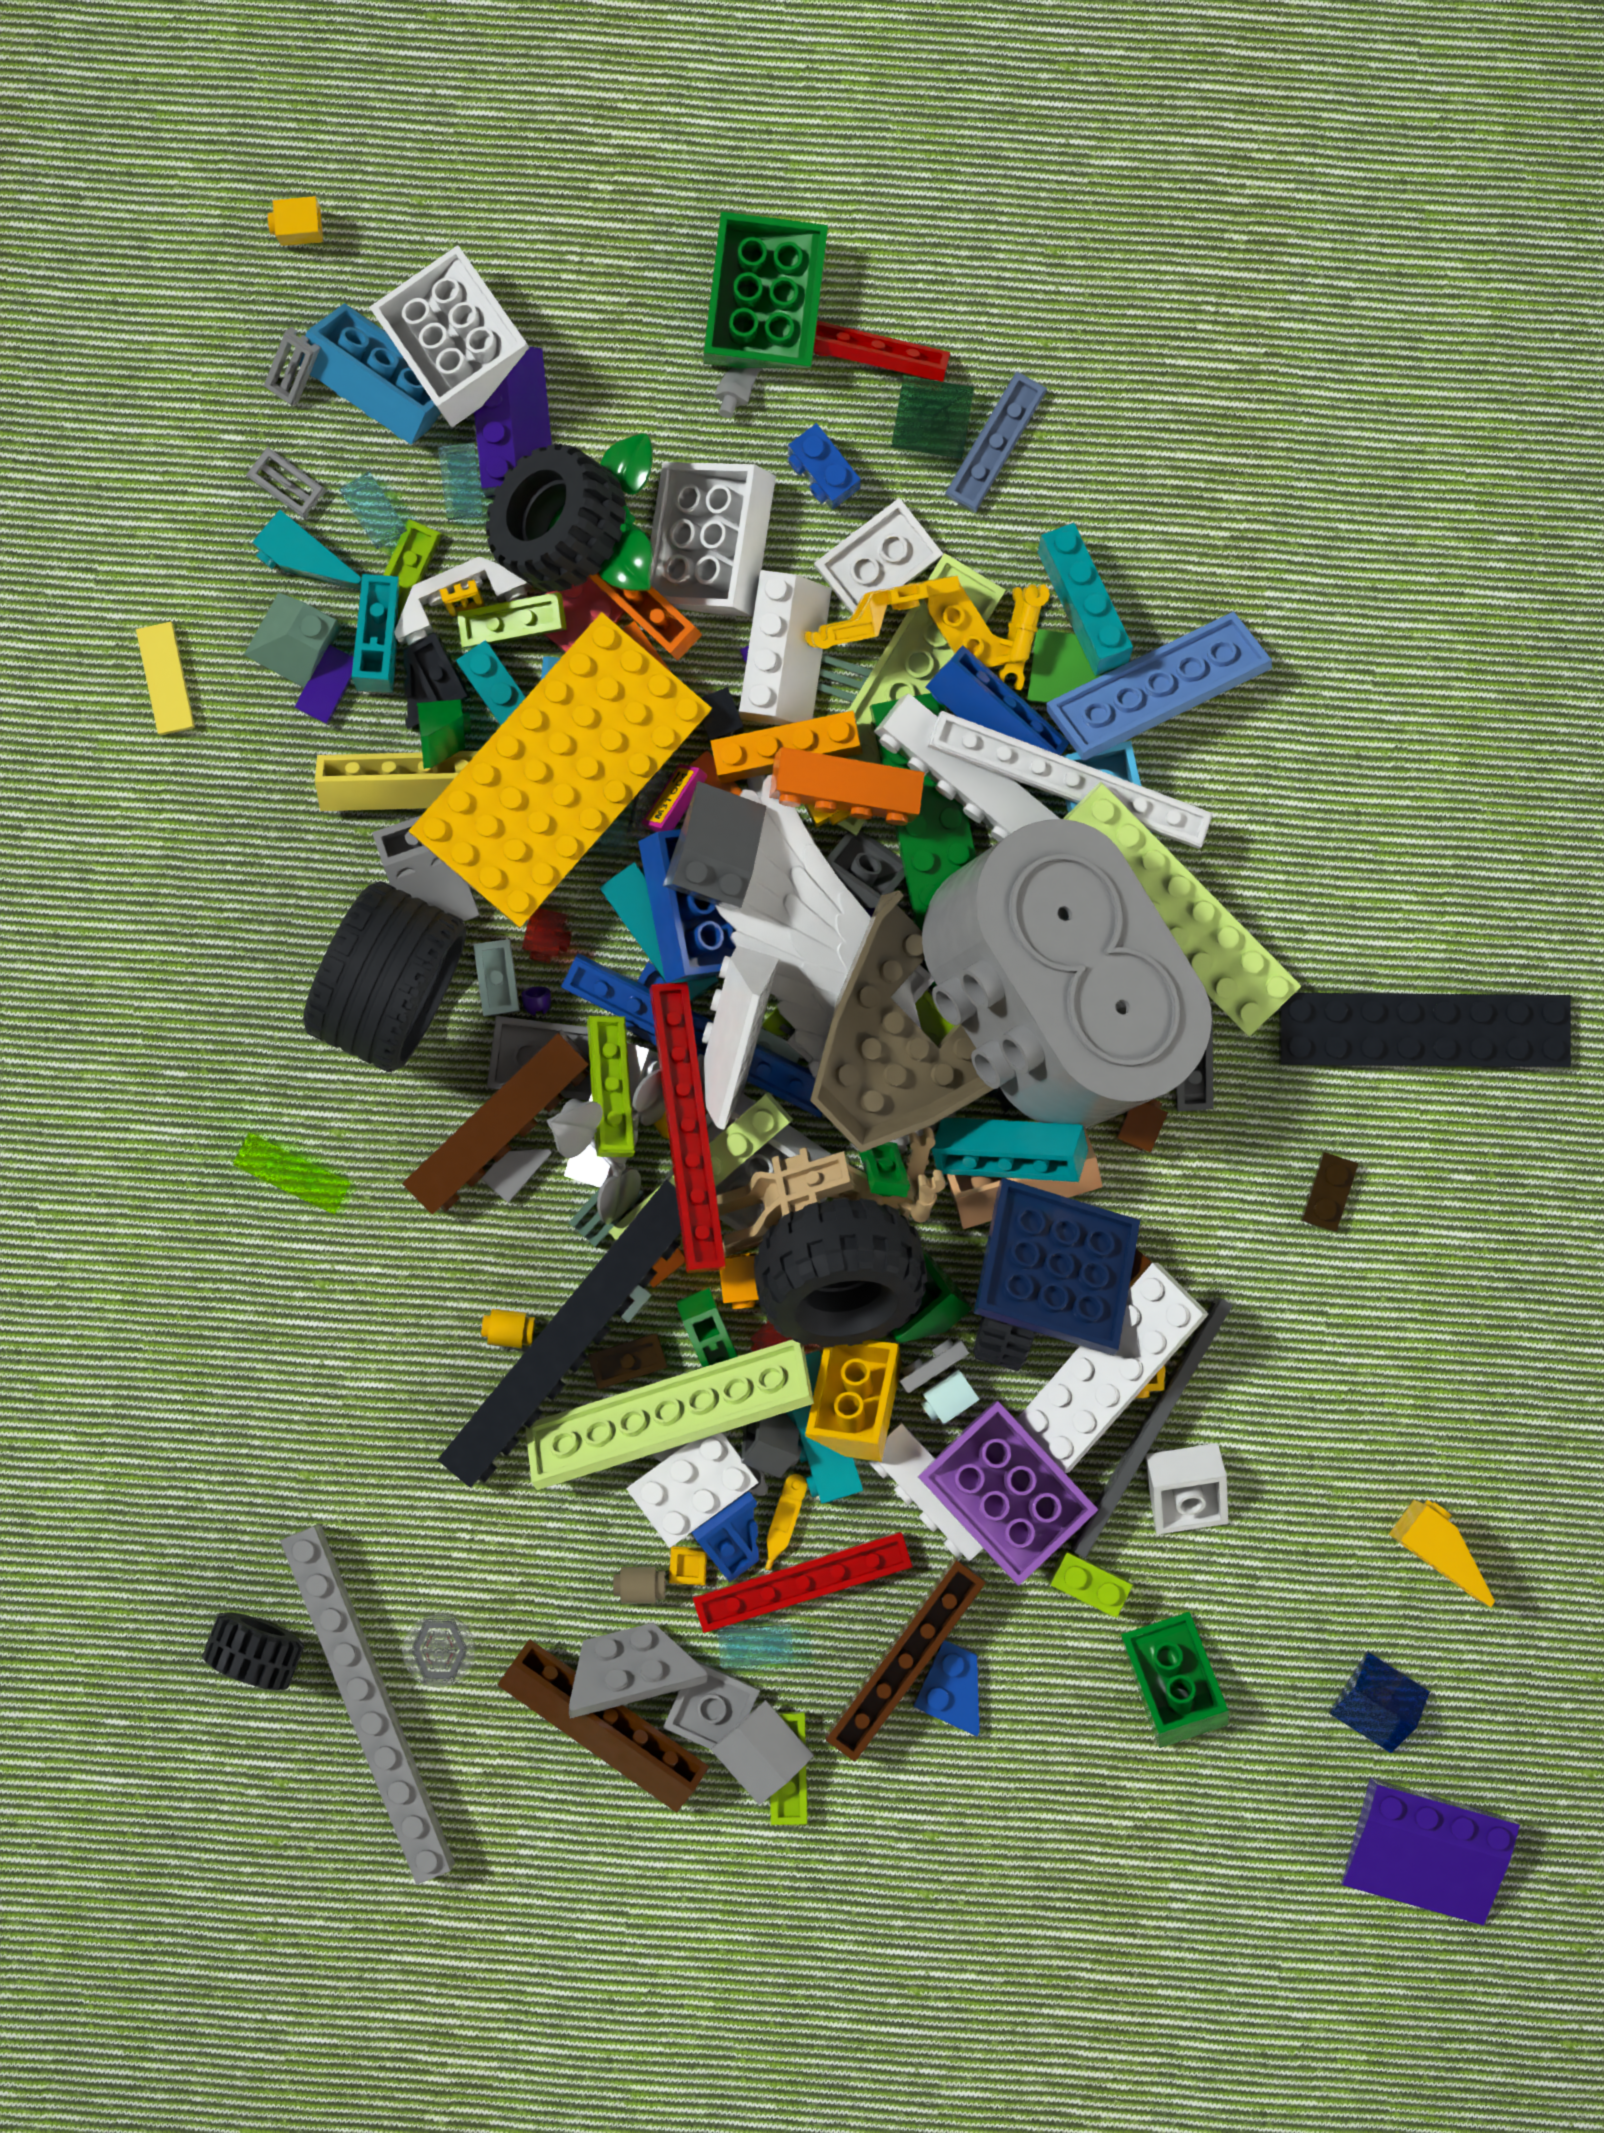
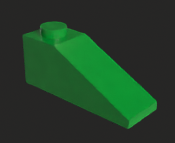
M710 1288L676 1301L682 1322L702 1368L738 1357Z

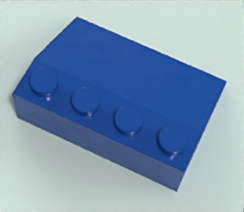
M681 829L658 831L638 841L666 983L719 976L724 957H731L736 949L730 938L736 930L719 914L714 904L663 886Z

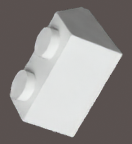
M1218 1443L1146 1454L1147 1480L1156 1535L1228 1524L1227 1476Z

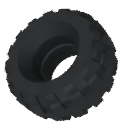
M837 1198L829 1202H815L805 1205L803 1209L797 1212L791 1211L781 1217L779 1223L772 1225L763 1235V1241L759 1244V1254L754 1258L756 1289L762 1313H766L767 1320L774 1325L777 1332L786 1338L792 1337L793 1341L804 1345L816 1344L820 1347H835L836 1345L848 1344V1346L862 1344L866 1340L873 1338L876 1340L886 1336L891 1330L900 1328L911 1319V1314H915L918 1311L926 1291L927 1272L918 1232L914 1226L910 1225L905 1216L899 1214L897 1209L887 1204L879 1205L876 1201L869 1199L848 1200V1198Z

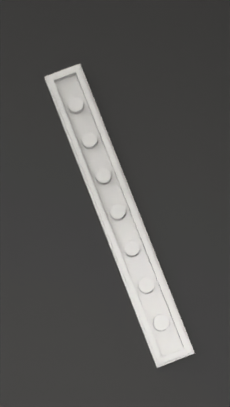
M941 711L938 715L927 746L1077 804L1102 782L1149 831L1200 849L1203 845L1213 815L1211 812Z

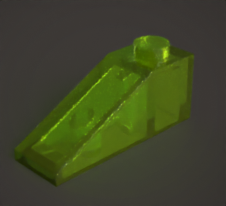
M252 1132L248 1133L232 1165L333 1215L337 1213L352 1184L338 1175Z

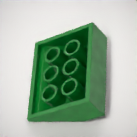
M721 211L703 364L731 368H811L828 225Z

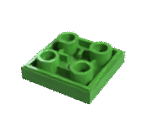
M1038 629V632L1035 634L1027 702L1046 704L1103 675H1094L1076 634Z

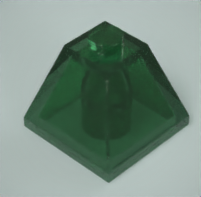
M904 375L891 447L962 459L975 387Z

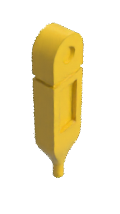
M800 1473L790 1474L785 1480L782 1494L780 1495L767 1535L768 1561L765 1567L767 1570L772 1569L774 1560L785 1550L790 1541L802 1500L807 1490L806 1478Z

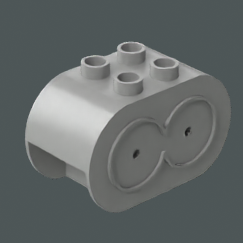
M1066 819L1043 820L1026 825L1014 831L951 874L940 885L930 900L923 922L922 945L927 968L937 984L932 991L934 1003L943 1018L952 1025L961 1024L976 1049L972 1052L971 1059L982 1081L993 1089L1000 1087L1006 1098L1028 1117L1043 1123L1080 1124L1084 1128L1094 1126L1173 1090L1194 1071L1202 1059L1209 1042L1212 1024L1211 1007L1206 990L1121 851L1110 838L1094 827Z

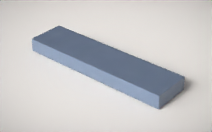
M1016 371L945 492V497L976 514L1046 394V387Z

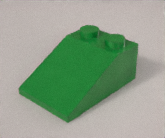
M1190 1611L1121 1634L1136 1685L1159 1748L1228 1725L1229 1710Z

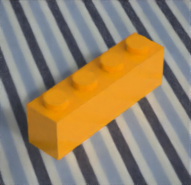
M853 710L711 740L716 772L722 784L772 773L775 754L781 747L842 758L863 754Z

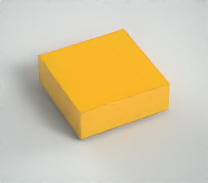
M673 1545L670 1555L669 1583L705 1585L707 1553L702 1547Z

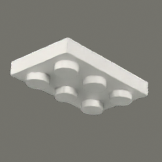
M898 498L818 559L814 566L850 613L853 614L865 593L910 583L940 560L943 553L903 501Z
M722 1432L685 1444L626 1489L670 1548L759 1483L749 1467L741 1463V1456Z

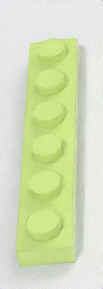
M769 1092L709 1143L715 1187L792 1121L789 1114ZM660 1186L608 1231L615 1240L619 1238Z

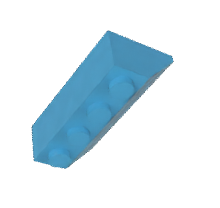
M342 304L307 331L305 336L309 339L308 344L312 346L316 343L321 347L310 376L318 379L334 390L337 395L365 412L368 417L375 419L391 430L398 438L412 445L429 431L440 416L441 412L388 334L347 304ZM303 353L302 358H301V360H300V363H299V365H298L299 367L301 366L302 361H303V359H304V356H305L304 353Z

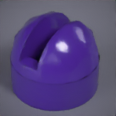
M536 986L522 991L524 1009L532 1016H536V1011H541L542 1015L546 1014L551 1006L550 989Z

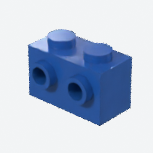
M817 423L788 444V463L799 476L805 475L812 484L809 486L810 491L821 504L826 502L830 509L833 510L860 489V477Z

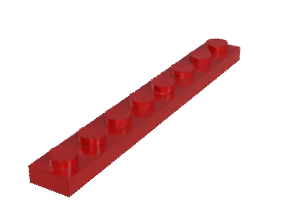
M688 982L652 984L650 987V997L687 1273L724 1270L726 1265Z

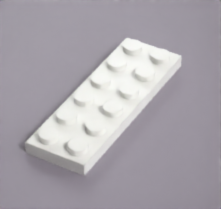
M1152 1263L1128 1291L1120 1345L1116 1354L1113 1356L1080 1346L1020 1414L1016 1421L1064 1473L1070 1472L1209 1314L1159 1263Z

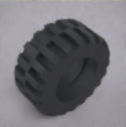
M562 444L548 445L547 448L540 447L533 450L531 456L527 455L517 461L518 465L505 473L503 476L505 480L501 486L497 485L493 493L495 499L493 504L489 503L487 510L490 519L486 522V534L489 537L487 541L490 551L501 566L535 588L547 592L556 590L559 592L572 589V584L579 586L585 583L590 574L596 575L602 569L600 565L605 559L609 560L614 553L612 548L615 542L620 541L622 536L620 528L621 524H625L626 511L622 507L626 506L624 492L617 477L576 447L570 445L563 446ZM564 505L563 511L559 519L554 524V526L547 532V529L552 518L557 513V511Z

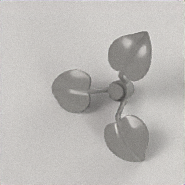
M660 1068L648 1074L639 1083L634 1093L633 1107L635 1110L632 1111V1119L639 1117L641 1124L645 1126L652 1125L660 1120L665 1112ZM573 1098L564 1105L561 1113L547 1120L554 1135L556 1147L562 1156L570 1159L584 1152L589 1145L595 1150V1140L592 1137H595L596 1127L602 1119L603 1110L601 1105L594 1101L583 1103ZM602 1157L614 1172V1176L607 1178L602 1183L597 1198V1209L600 1219L603 1223L609 1225L621 1217L634 1203L640 1191L641 1177L634 1168H627L622 1172L620 1166L611 1157Z

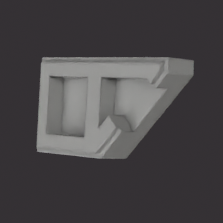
M550 1149L509 1151L497 1163L493 1164L481 1180L506 1202L510 1203L553 1152Z

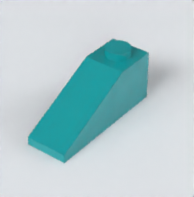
M281 510L276 513L252 541L259 550L255 556L271 570L277 565L285 573L361 590L362 578Z
M362 574L352 680L357 691L393 694L397 654V638L394 631L398 624V576Z

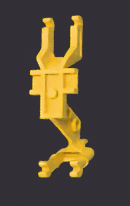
M947 576L867 592L860 599L851 618L845 621L821 625L818 632L806 631L804 638L809 646L826 649L833 645L879 636L887 605L891 604L892 610H904L920 606L919 599L924 598L928 614L954 654L963 645L987 668L1003 665L997 672V677L1004 682L1005 676L1008 673H1013L1016 678L1013 689L1021 690L1025 681L1023 674L1025 661L1029 658L1035 632H1038L1037 622L1041 606L1048 601L1050 594L1045 584H1040L1038 588L1034 584H1029L1023 589V592L1019 587L1013 588L1012 597L1015 607L1011 623H1008L1009 632L1007 640L992 634L961 586L958 576Z

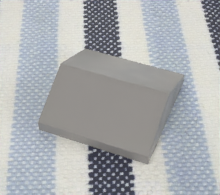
M766 1700L711 1748V1751L759 1805L787 1784L814 1757L810 1749Z

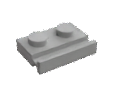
M949 1338L932 1349L935 1356L922 1363L921 1359L918 1358L901 1369L904 1376L899 1381L906 1392L910 1393L970 1354L963 1342L958 1340L953 1343Z

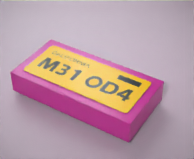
M679 763L641 823L649 830L655 832L674 830L690 805L696 783L698 781L704 783L708 775L700 768Z

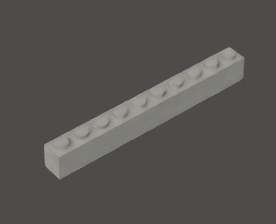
M319 1523L280 1540L415 1883L418 1885L450 1872L455 1861L322 1526Z

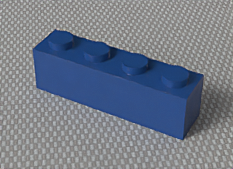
M963 645L925 686L938 703L945 705L957 717L1060 756L1070 743Z

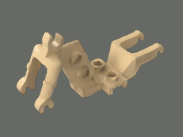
M929 1127L923 1128L924 1134L922 1136H918L915 1132L908 1134L912 1150L911 1154L907 1157L906 1173L910 1183L907 1197H883L871 1193L867 1174L849 1165L848 1157L844 1151L812 1161L809 1151L804 1147L799 1149V1155L780 1160L779 1156L771 1158L774 1173L756 1172L746 1186L716 1196L719 1217L755 1204L765 1205V1210L755 1225L724 1236V1257L759 1246L763 1241V1235L772 1225L779 1223L782 1215L785 1216L791 1211L797 1212L808 1204L820 1203V1199L827 1197L833 1199L848 1198V1200H860V1198L874 1200L879 1205L887 1204L895 1209H899L900 1214L905 1216L907 1220L911 1214L916 1222H925L929 1219L932 1206L937 1200L936 1193L945 1187L942 1171L934 1170L932 1178L925 1176V1168L929 1164V1152L935 1145L932 1129Z

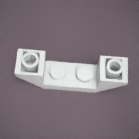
M482 557L474 558L413 585L394 634L400 645L407 643L408 646H411L426 638L427 634L433 632L434 630L423 605L429 603L430 606H435L443 603L440 589L447 588L448 592L452 593L455 591L454 585L461 584L463 590L469 589L467 581L475 580L479 587L483 584L482 579L488 577L499 602L504 600L510 602L526 597V591L532 589V586L500 564Z

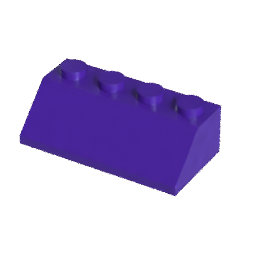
M529 346V349L484 405L474 412L481 488L485 498L495 497L493 493L497 485L501 486L505 480L503 477L509 469H514L518 465L517 461L527 455L531 456L532 451L540 447L547 448L548 445H552L542 348Z

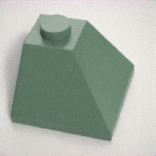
M278 592L244 656L304 688L328 646L333 645L342 627L336 619L302 601Z

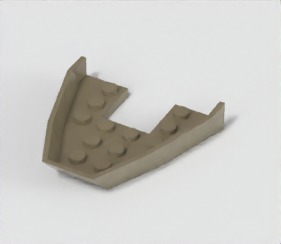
M900 891L880 896L837 998L810 1100L861 1153L931 1126L993 1090V1088L982 1081L973 1066L971 1054L976 1047L961 1024L954 1026L936 1046L891 998L925 959L922 931L897 905L904 896Z

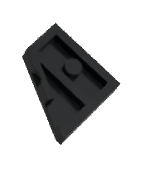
M433 633L404 649V668L407 672V677L404 681L405 696H407L408 718H405L407 729L413 730L419 726L417 703L461 699L462 703L471 698L439 634Z

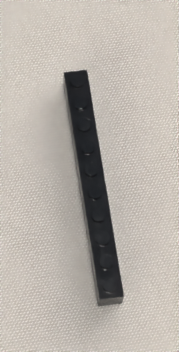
M672 1176L664 1181L437 1459L438 1462L468 1487L471 1488L478 1480L483 1484L486 1483L498 1468L493 1462L500 1453L507 1457L519 1443L520 1439L516 1436L523 1425L529 1429L543 1413L538 1408L546 1397L551 1401L555 1399L566 1385L561 1380L569 1369L574 1373L577 1372L589 1357L584 1351L593 1341L597 1345L600 1344L612 1329L607 1323L616 1313L620 1317L623 1316L635 1301L630 1297L632 1292L638 1285L645 1289L658 1273L653 1269L655 1264L661 1257L668 1261L681 1245L676 1241L681 1234L675 1180Z

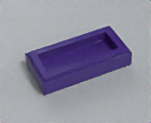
M329 645L294 708L328 725L352 680L354 657Z

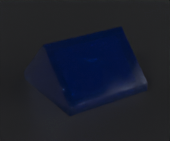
M1367 1651L1328 1713L1389 1753H1392L1417 1728L1430 1691Z

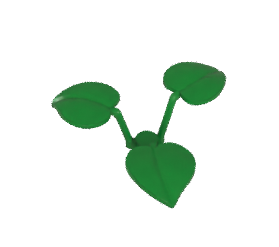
M641 433L620 440L612 445L602 457L600 464L617 477L622 491L627 494L634 495L638 493L649 479L653 461V447L650 436ZM626 504V506L622 507L626 511L625 524H621V539L619 542H615L612 548L614 553L609 560L605 559L600 565L602 569L599 571V574L603 580L617 588L629 591H647L651 589L652 544L646 533L634 524L636 517L631 514ZM564 505L557 511V513L552 518L547 529V532L554 526V524L559 519L563 511Z

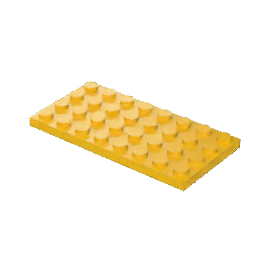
M601 612L408 832L520 929L709 714L712 708Z

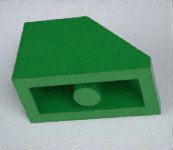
M461 699L417 703L423 767L428 769L465 749L464 734H471L469 712L462 713Z

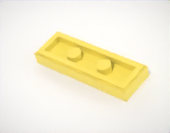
M166 622L136 629L158 734L161 736L195 728L173 623Z

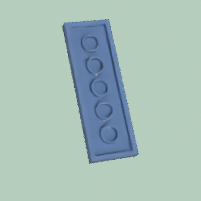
M1233 611L1047 702V712L1081 759L1085 761L1272 669V659Z

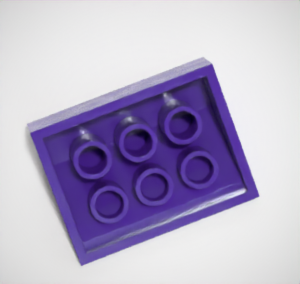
M1370 1778L1341 1884L1484 1926L1510 1863L1520 1825L1507 1816Z

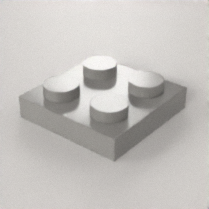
M693 1659L706 1671L707 1683L679 1690L663 1728L711 1749L750 1714L760 1689Z

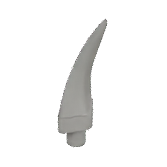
M731 368L724 375L714 394L715 398L722 401L719 409V414L722 417L732 418L736 407L748 404L755 379L763 368Z

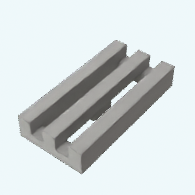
M293 327L285 331L264 383V387L291 406L299 402L321 348L316 343L312 346L309 345V339L304 335L300 338L296 336L297 330ZM293 345L296 348L286 368L282 383L278 386L276 383L290 348ZM303 353H304V354H305L304 359H303V361H302V364H301V366H300V369H299V371H298V374H297V376H296V379H295V381H294V384H293V386H292V389H291L290 393H288V390H289V388H290V385H291V383H292V380H293V378H294V375H295V373H296V370H297V368H298V365H299L300 360H301V358H302V355H303Z
M269 447L264 450L246 474L251 481L303 519H306L311 508L317 505V500L320 496L323 497L326 493L325 488ZM270 458L313 490L311 495L306 494L266 464L267 460ZM262 470L305 503L301 507L257 475L258 472Z

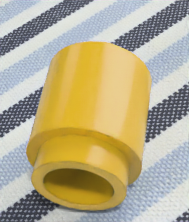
M492 1309L490 1316H483L481 1337H488L487 1345L522 1349L523 1345L530 1346L533 1342L535 1317H528L526 1312Z

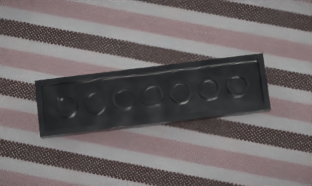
M1294 993L1279 1008V1066L1571 1067V995Z

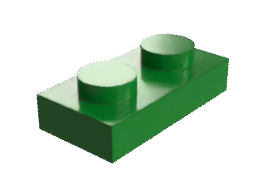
M887 1142L862 1153L858 1150L865 1174H867L871 1193L883 1197H907L910 1183L897 1143Z

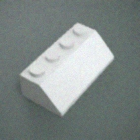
M760 570L739 709L741 720L781 726L813 719L823 649L809 646L804 637L806 631L818 632L821 625L827 624L832 588L798 575Z

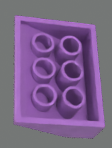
M999 1401L992 1402L917 1476L1017 1586L1028 1578L1098 1511L1097 1507Z

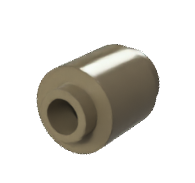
M656 1566L621 1567L620 1574H614L613 1595L620 1596L621 1604L656 1603V1600H665V1570H656Z

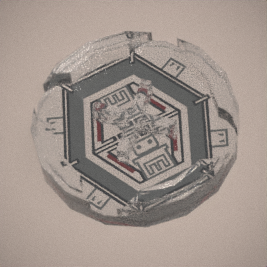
M442 1613L425 1616L413 1624L404 1638L402 1648L404 1665L409 1673L423 1685L436 1688L451 1686L465 1677L474 1663L476 1653L474 1636L467 1625L455 1616Z

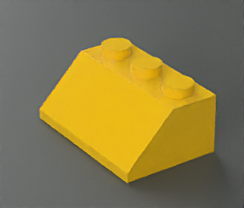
M866 1340L862 1344L848 1346L847 1344L824 1347L813 1395L814 1404L811 1405L805 1432L806 1437L845 1457L882 1462L902 1365L899 1344Z

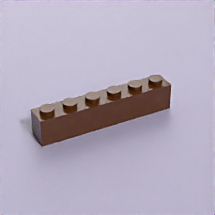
M561 1029L402 1184L432 1215L439 1208L446 1212L461 1198L456 1192L465 1183L472 1187L486 1174L482 1167L491 1158L497 1163L512 1149L508 1142L517 1133L523 1138L538 1124L534 1117L543 1108L549 1113L564 1099L560 1092L569 1083L575 1088L590 1074L586 1069L590 1064L589 1057Z
M956 1557L952 1559L825 1734V1740L854 1762L857 1761L983 1588L986 1581L982 1576Z
M529 1639L497 1685L677 1813L695 1791L709 1766L624 1705L570 1718L569 1703L576 1671Z

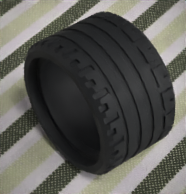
M383 881L367 886L354 901L342 920L316 973L303 1014V1023L307 1034L321 1041L325 1040L327 1044L335 1048L340 1047L344 1052L352 1056L357 1055L359 1059L369 1064L373 1063L375 1067L386 1072L402 1068L426 1033L452 980L466 939V928L463 920L450 913L446 914L444 910L436 906H429L427 902L419 898H412L410 894L402 890H396V887Z

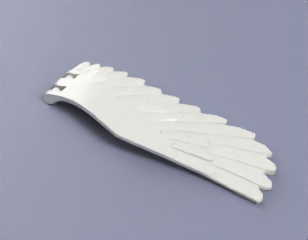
M768 775L762 785L761 798H758L752 790L744 789L740 794L741 797L767 806L754 869L742 907L735 910H728L717 905L715 907L719 914L736 930L730 937L736 947H744L779 958L770 993L781 1000L776 1005L779 1014L795 1028L793 1034L795 1042L812 1057L807 1067L813 1077L816 1078L837 998L871 917L841 882L817 848L795 807L779 804V799L769 798L772 775ZM908 977L891 998L921 1029ZM956 1112L948 1115L947 1117L954 1118L956 1116ZM941 1120L928 1127L934 1132L936 1130L935 1125L941 1122ZM923 1129L915 1132L918 1136L924 1134ZM908 1135L890 1141L897 1143L900 1154L908 1150L906 1146L909 1144Z

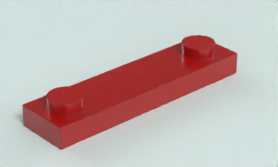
M817 321L813 352L819 356H835L915 375L925 381L936 380L943 382L950 357V352L826 322Z

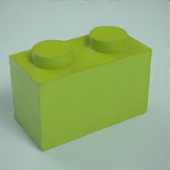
M1063 1549L1048 1579V1583L1051 1586L1115 1618L1118 1617L1133 1586L1128 1580L1066 1549Z

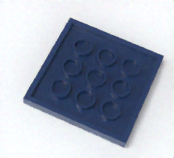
M1002 1178L996 1194L974 1313L1114 1356L1119 1350L1140 1220Z

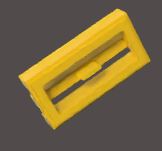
M475 580L467 581L469 589L463 590L461 584L454 585L455 593L449 594L447 588L439 590L442 601L450 616H458L457 612L485 606L482 594ZM472 597L474 602L469 603L468 598ZM460 601L462 606L455 607L454 602Z

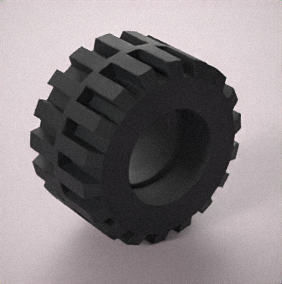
M982 1316L974 1345L975 1359L1019 1371L1026 1362L1036 1332Z
M233 1612L219 1613L202 1654V1659L214 1670L240 1682L268 1690H284L289 1688L305 1645L291 1632L264 1620Z

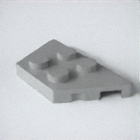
M654 1623L583 1640L569 1703V1716L574 1718L707 1683V1673Z

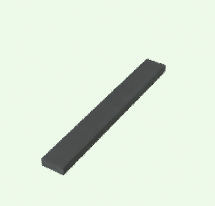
M1214 1298L1207 1310L1209 1315L1196 1329L1164 1384L1165 1390L1160 1391L1094 1504L1098 1511L1082 1525L1073 1540L1071 1549L1084 1558L1087 1557L1233 1305L1222 1298Z

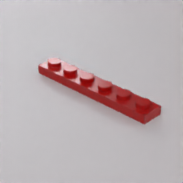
M902 1531L693 1596V1602L702 1631L706 1633L909 1569L913 1566Z

